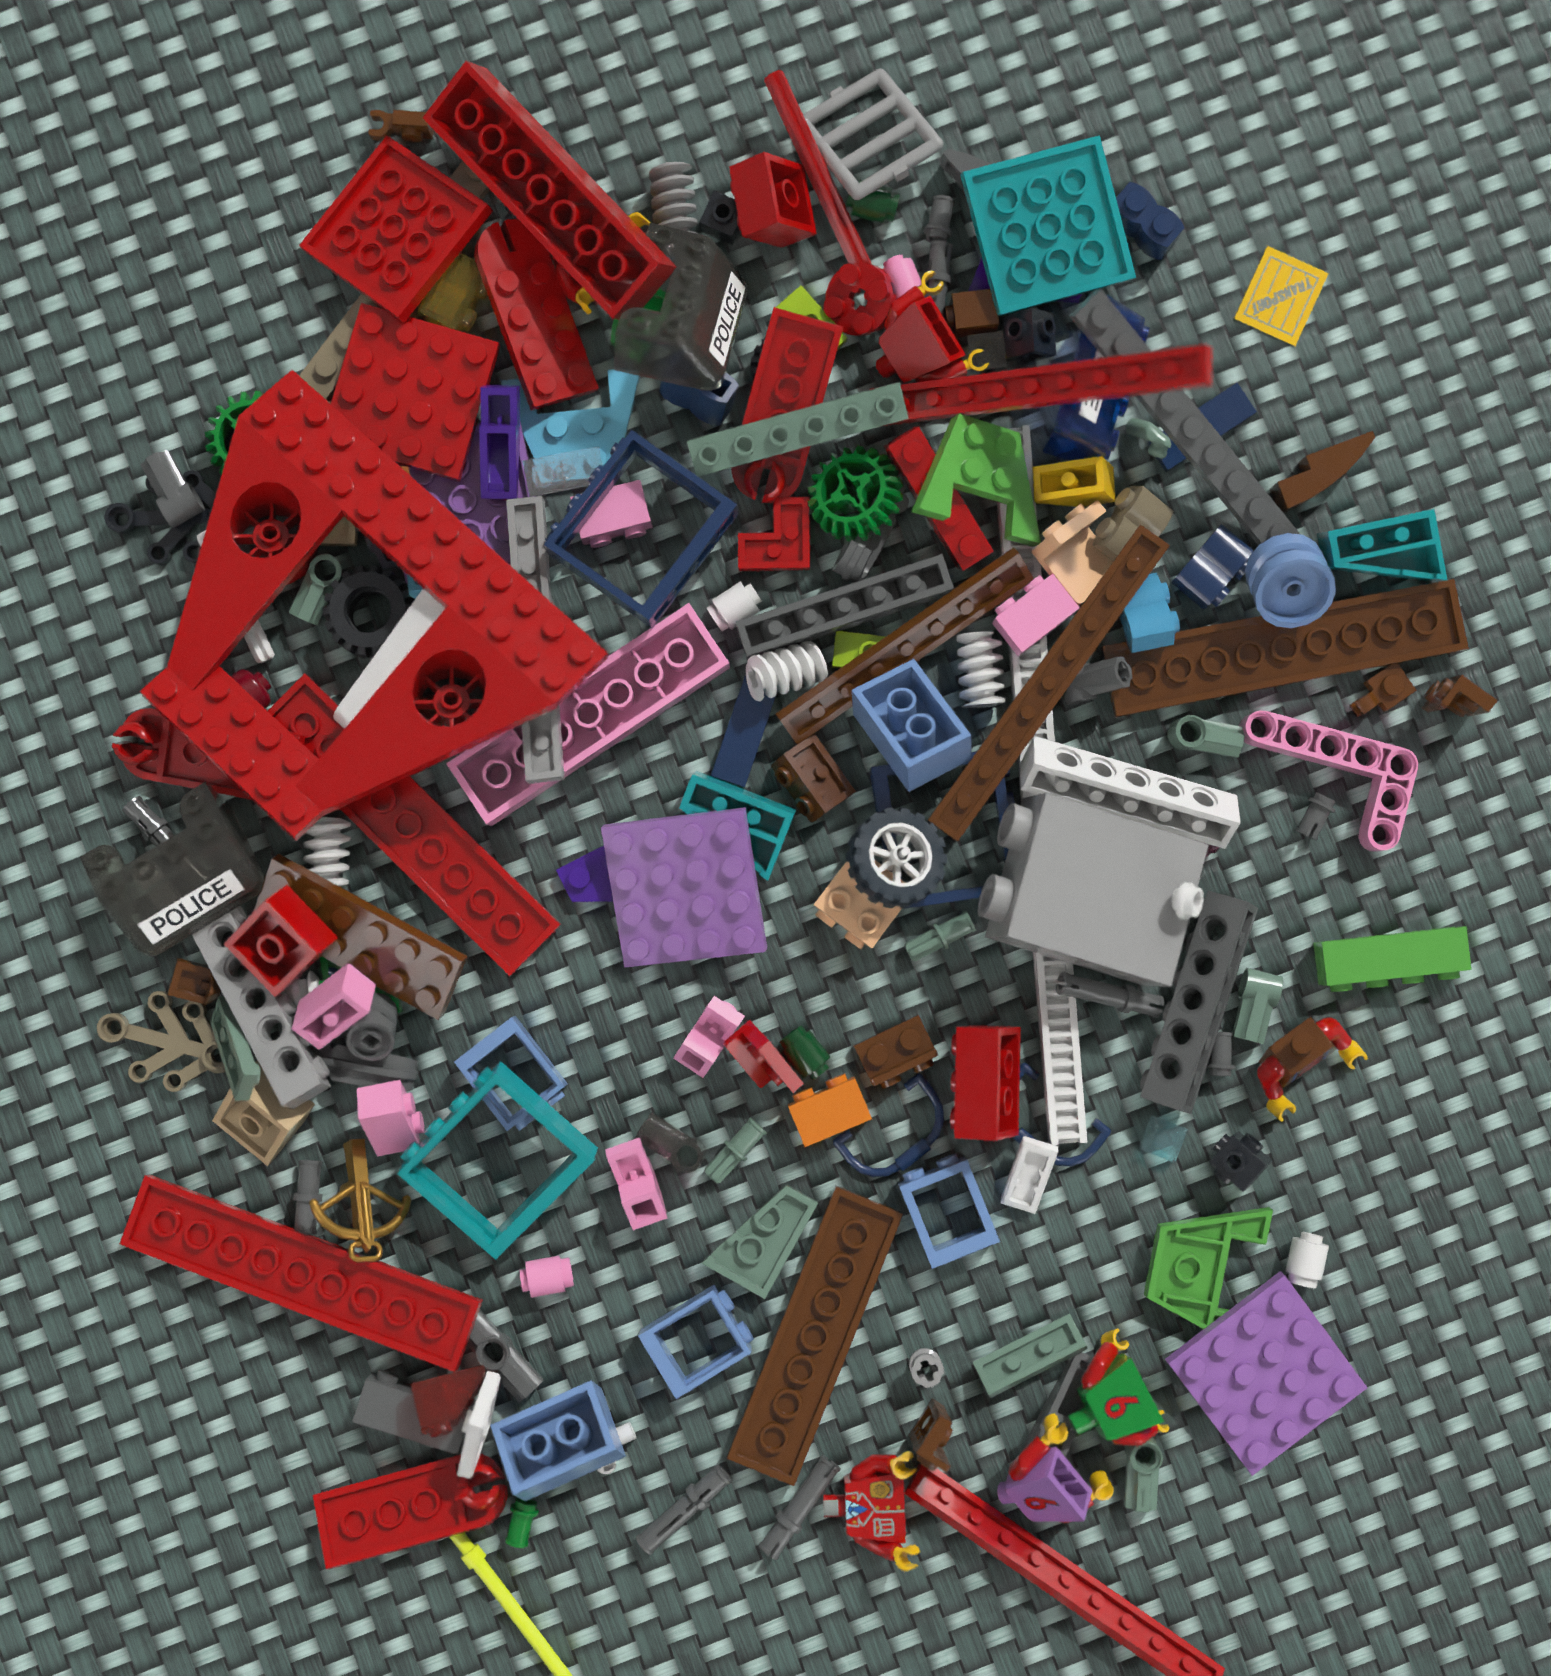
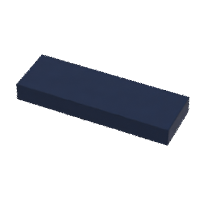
M1238 383L1198 408L1220 436H1223L1257 413ZM1171 439V448H1168L1167 456L1164 459L1156 457L1165 472L1187 459ZM1147 441V445L1150 446L1151 442Z
M746 674L711 777L744 788L746 787L776 696L768 698L765 693L762 701H756L752 698L747 685Z

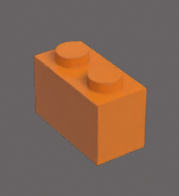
M844 1073L825 1081L827 1088L814 1093L811 1087L792 1095L794 1102L789 1103L788 1108L805 1147L872 1119L854 1076L847 1079Z

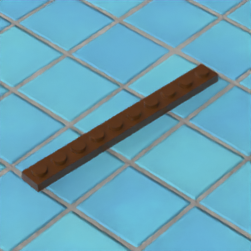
M1141 524L930 816L928 819L929 823H933L936 828L958 842L1170 545Z

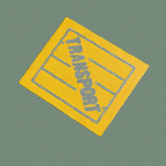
M1267 246L1234 319L1296 346L1329 273Z

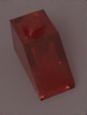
M484 1365L411 1384L421 1436L429 1433L431 1438L444 1436L452 1432V1427L459 1425L482 1387L486 1375Z

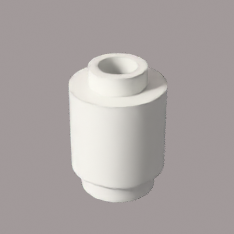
M740 581L712 600L713 604L708 606L707 610L723 632L729 627L731 630L734 629L736 621L754 616L760 612L756 605L762 602L751 584L744 587Z
M1301 1232L1300 1238H1292L1285 1270L1289 1273L1288 1280L1291 1283L1316 1288L1318 1280H1322L1329 1249L1328 1245L1322 1243V1236Z

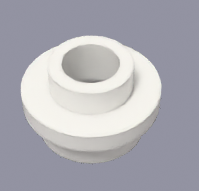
M1184 882L1180 888L1174 891L1172 908L1176 910L1177 916L1180 919L1187 920L1190 917H1197L1203 906V891L1201 888L1195 887L1193 883Z

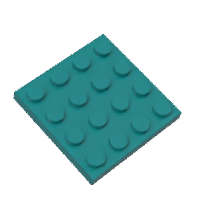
M1100 135L967 170L960 174L998 317L1136 278Z

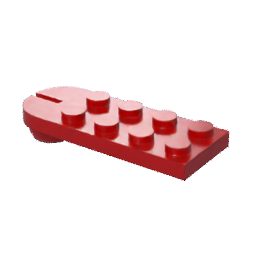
M517 219L504 220L501 226L498 222L491 224L477 240L474 252L475 261L530 410L595 392L599 387L567 300L556 276L548 250ZM507 245L510 246L512 252H509Z
M773 307L742 425L823 403L843 327ZM810 446L731 467L732 477L737 488L744 495L755 500L763 468L770 470L762 503H773V500L777 497H790L801 482Z
M154 707L135 711L113 733L115 737L133 736L144 739L146 743H152V746L129 741L112 743V749L116 756L132 774L139 778L251 799ZM291 732L302 744L305 743L304 734Z
M480 1453L473 1476L470 1478L459 1476L457 1474L462 1455L460 1454L314 1494L313 1500L325 1568L328 1570L490 1525L501 1515L505 1508L508 1496L507 1486L503 1484L495 1485L490 1490L476 1494L474 1487L505 1479L503 1470L491 1457Z

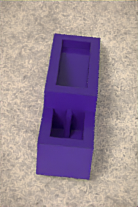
M483 385L480 387L481 425H479L481 499L518 498L520 457V386Z

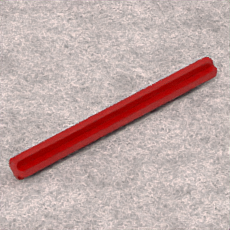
M777 70L770 73L764 79L766 87L848 263L862 262L872 264L784 72Z

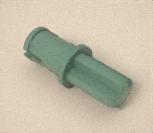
M965 910L940 925L932 924L933 929L907 941L904 945L912 961H917L942 947L945 950L948 949V944L971 932H975L976 928Z
M750 1117L730 1141L727 1139L724 1141L726 1146L705 1167V1173L714 1182L721 1183L741 1160H747L745 1155L767 1132Z

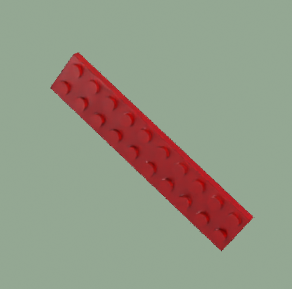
M305 673L268 710L287 730L293 733L304 734V745L317 758L324 754L344 730L333 718L338 704ZM411 776L339 808L509 976H512L562 925Z
M150 1174L145 1175L120 1241L122 1246L456 1372L460 1366L483 1301L477 1297L378 1260L354 1262L349 1257L347 1248L298 1232L291 1227ZM354 1252L355 1256L357 1257L365 1256L360 1253Z

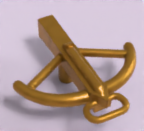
M351 1139L343 1144L349 1181L342 1184L340 1192L323 1204L319 1205L316 1199H311L309 1206L317 1221L327 1231L340 1238L355 1241L348 1248L351 1260L354 1262L377 1261L381 1258L383 1249L381 1244L374 1241V1239L384 1237L400 1226L409 1211L411 1197L405 1195L401 1202L370 1185L365 1139ZM370 1193L399 1209L391 1221L377 1228H373ZM344 1197H350L353 1229L337 1225L325 1215L324 1211ZM371 1246L377 1248L375 1256L357 1257L354 1254V1248H363L365 1252L370 1251Z

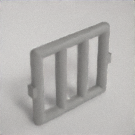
M883 69L873 71L845 89L842 86L836 88L829 93V99L803 114L827 167L854 200L864 198L893 179L896 182L901 181L909 176V169L943 148V140ZM877 86L887 95L883 100L824 136H821L813 126ZM896 108L906 118L903 122L841 160L832 150V147ZM915 131L925 142L860 183L850 172Z

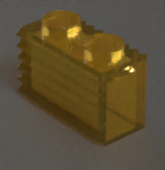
M459 253L422 300L417 310L421 319L461 332L464 330L469 331L472 328L477 316V312L474 310L478 305V301L480 299L485 300L488 297L476 261Z

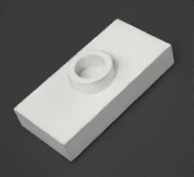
M1023 1136L1001 1196V1204L1033 1214L1036 1213L1058 1154V1146Z

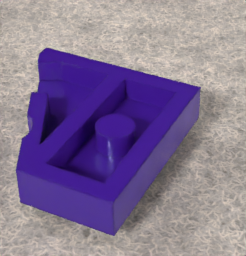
M604 845L556 869L572 902H613Z

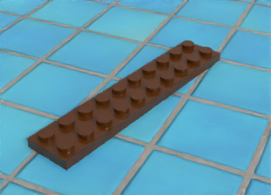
M1455 579L1335 601L1332 602L1331 606L1320 618L1300 627H1277L1264 620L1262 616L1176 632L1174 645L1131 653L1127 642L1102 646L1101 652L1103 660L1124 657L1127 664L1131 666L1133 678L1130 680V687L1110 692L1114 717L1116 718L1465 651L1469 647Z

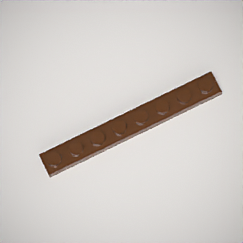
M1013 547L777 712V717L798 745L853 706V689L912 659H915L917 662L1034 580L1020 553Z

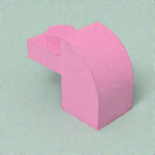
M714 996L673 1059L704 1078L724 1048V1041L735 1032L744 1015L739 1013L732 1004L721 1001Z
M640 1137L605 1149L607 1160L619 1187L621 1203L632 1229L636 1230L667 1219L662 1193L652 1163L646 1155Z

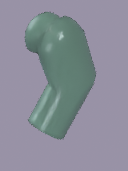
M1131 418L1127 422L1126 431L1129 435L1151 442L1148 448L1149 455L1161 459L1167 456V450L1171 448V441L1152 422L1138 418Z

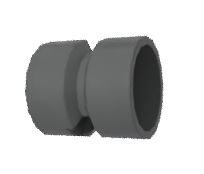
M374 993L370 1012L348 1028L346 1043L354 1056L362 1060L374 1061L388 1056L393 1050L398 1009L390 997L381 993Z

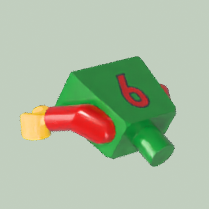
M1117 1328L1102 1335L1101 1346L1081 1378L1082 1385L1077 1388V1393L1084 1407L1068 1415L1067 1418L1077 1436L1095 1427L1102 1438L1112 1441L1114 1444L1142 1446L1157 1433L1168 1432L1169 1425H1160V1423L1164 1422L1161 1416L1164 1414V1410L1157 1409L1132 1358L1123 1353L1118 1355L1119 1351L1129 1347V1342L1125 1340L1117 1343L1116 1334L1120 1331Z

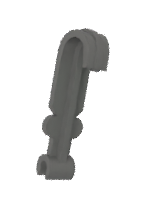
M899 473L897 477L901 478L904 486L899 491L904 495V501L895 504L900 509L899 512L903 513L908 508L909 498L904 493L907 485ZM878 495L873 499L872 505L876 501ZM889 515L892 526H887L884 523L879 526L881 529L880 536L870 531L867 541H862L858 535L855 541L851 540L848 542L846 540L832 571L842 576L841 579L849 582V580L858 582L866 579L896 523L895 515Z
M273 1036L272 1040H276V1039H278L279 1037H274V1036ZM329 1042L320 1050L313 1045L310 1046L315 1057L320 1056L327 1065L330 1072L328 1076H330L332 1081L367 1087L401 1080L405 1091H410L414 1089L415 1079L418 1078L417 1060L389 1054L380 1060L368 1061L354 1056L347 1045L339 1044L334 1047L333 1043ZM294 1054L288 1059V1069H294V1066L298 1067L300 1061L298 1054Z

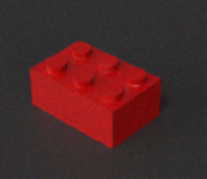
M973 1025L956 1027V1034L953 1035L951 1041L952 1054L956 1056L955 1070L951 1075V1090L955 1092V1107L951 1109L950 1126L954 1129V1138L998 1141L1019 1135L1021 1026Z

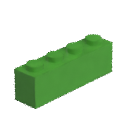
M1466 926L1313 942L1318 985L1330 986L1331 992L1353 990L1352 983L1366 982V988L1389 986L1388 979L1401 978L1402 984L1424 982V975L1437 974L1438 980L1460 978V971L1472 970Z

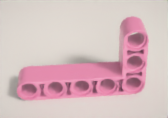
M1257 711L1241 720L1239 726L1243 727L1244 743L1373 778L1359 829L1358 838L1360 844L1365 849L1374 852L1389 850L1397 845L1418 770V760L1412 751L1268 711ZM1253 719H1258L1265 725V734L1262 738L1255 736L1251 731L1250 727ZM1289 728L1299 733L1300 742L1297 747L1289 745L1286 741L1285 736ZM1323 738H1328L1333 742L1335 748L1332 756H1327L1322 752L1320 745ZM1359 747L1364 748L1369 754V761L1365 766L1359 764L1355 757ZM1394 756L1400 758L1404 765L1403 772L1400 775L1395 774L1390 766ZM1385 791L1390 792L1395 799V804L1391 810L1385 808L1381 801ZM1377 825L1382 827L1386 833V839L1381 845L1376 843L1372 836V832Z

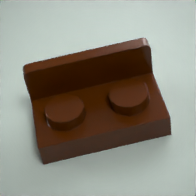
M1459 675L1445 678L1441 682L1436 680L1424 694V698L1427 701L1422 709L1428 713L1448 708L1460 717L1465 715L1469 717L1489 713L1498 700L1465 676Z
M815 733L784 753L771 764L779 784L788 790L795 800L798 811L803 816H806L811 823L818 820L856 792Z
M919 1015L853 1045L873 1086L880 1084L882 1089L901 1081L902 1079L899 1074L909 1069H913L914 1073H918L933 1066L932 1058L938 1056V1052L934 1048Z
M931 1398L908 1435L913 1444V1451L918 1454L916 1459L922 1465L932 1471H935L938 1467L947 1473L951 1465L943 1447L952 1435L953 1429L951 1425L953 1423L944 1405Z

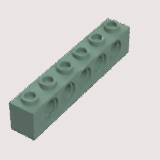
M896 382L687 440L696 476L699 477L909 418L900 383Z

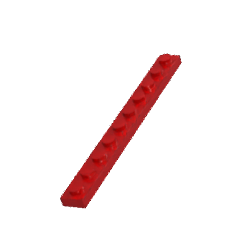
M1206 344L902 384L900 386L909 419L888 425L952 418L959 413L970 416L1212 386V347Z
M921 1463L918 1464L917 1471L913 1474L904 1492L909 1498L1164 1675L1223 1676L1225 1671L1223 1666L939 1469L932 1471Z

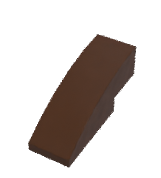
M1370 431L1305 456L1297 463L1301 471L1300 474L1278 481L1270 488L1276 505L1283 513H1286L1321 494L1343 476L1365 453L1375 439L1374 432Z

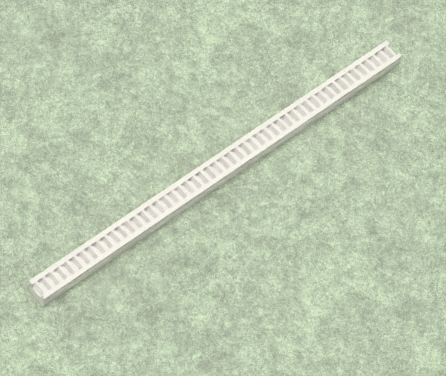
M1022 425L1021 428H1009L1010 430L1020 432L1037 519L1036 503L1034 502L1030 426ZM997 502L1001 556L1014 547L1020 553L1035 579L1041 575V564L1031 553L1037 546L1030 547L1004 538L1007 505ZM1021 588L1009 598L1012 597L1016 602L1027 593ZM1046 636L1019 657L1008 645L1013 701L1047 655ZM1053 711L1050 712L1034 736L1055 742ZM1032 739L1017 758L1021 803L1023 798L1037 795L1021 790V761ZM1033 952L1048 1143L1052 1145L1076 1142L1087 1143L1076 998L1058 995L1056 992V984L1071 986L1070 983L1058 981L1057 979L1061 972L1074 975L1073 964Z

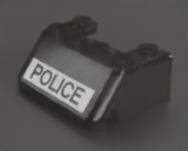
M649 223L646 235L677 268L671 275L661 312L644 308H631L621 315L616 330L614 370L704 391L715 390L723 384L747 299L748 282L708 236Z
M206 781L186 793L180 802L179 811L187 828L125 865L119 851L110 845L97 846L80 856L99 902L132 946L145 956L152 957L161 954L256 897L263 889L264 873L232 806Z

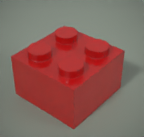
M762 152L729 166L731 176L730 188L735 197L738 212L737 224L742 237L783 248L817 234L805 170L802 164Z
M285 885L264 900L224 945L276 997L293 984L338 937L288 885Z

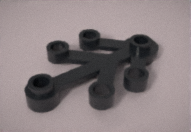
M187 471L183 476L187 483L191 477H198L199 483L194 487V490L210 508L171 528L159 542L149 546L147 556L156 565L162 566L169 563L172 558L171 551L197 524H208L216 493L206 485L204 477L197 471ZM146 478L145 484L147 489L156 494L148 478ZM123 503L112 504L107 508L104 515L106 525L119 534L129 533L135 526L169 525L160 510L133 511L132 508ZM123 514H127V524L119 526L118 518ZM198 540L188 542L183 548V556L193 564L197 563L198 557L191 558L190 550L194 547L201 549ZM163 548L165 550L164 557L156 560L154 557L155 551Z

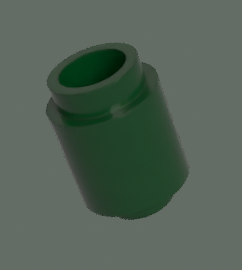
M882 186L860 200H854L848 194L846 206L852 208V216L882 224L884 220L893 222L900 194L892 192L890 187Z
M802 1025L794 1029L779 1042L784 1049L782 1054L802 1079L809 1075L814 1080L829 1068L826 1061L831 1056L810 1030L806 1032Z

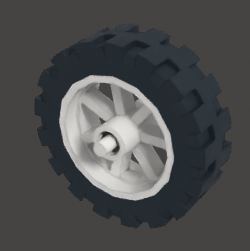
M887 808L880 813L870 816L857 827L855 834L851 836L848 843L850 850L846 852V862L850 863L848 873L851 879H855L857 890L861 894L863 892L867 894L869 901L875 904L878 902L883 903V907L894 908L895 906H900V908L909 907L923 900L936 890L938 882L943 879L945 875L943 866L947 864V854L943 852L945 843L942 837H938L936 826L933 823L928 824L924 820L926 817L918 812L916 814L910 813V809L900 808L898 810ZM890 833L903 836L897 847ZM881 835L888 851L874 847L876 840ZM909 841L913 844L917 852H911L910 849L907 847ZM873 855L883 858V865L879 868L875 864ZM919 858V871L913 868L907 861ZM901 868L913 878L912 881L901 883ZM885 869L892 871V881L881 874V872Z

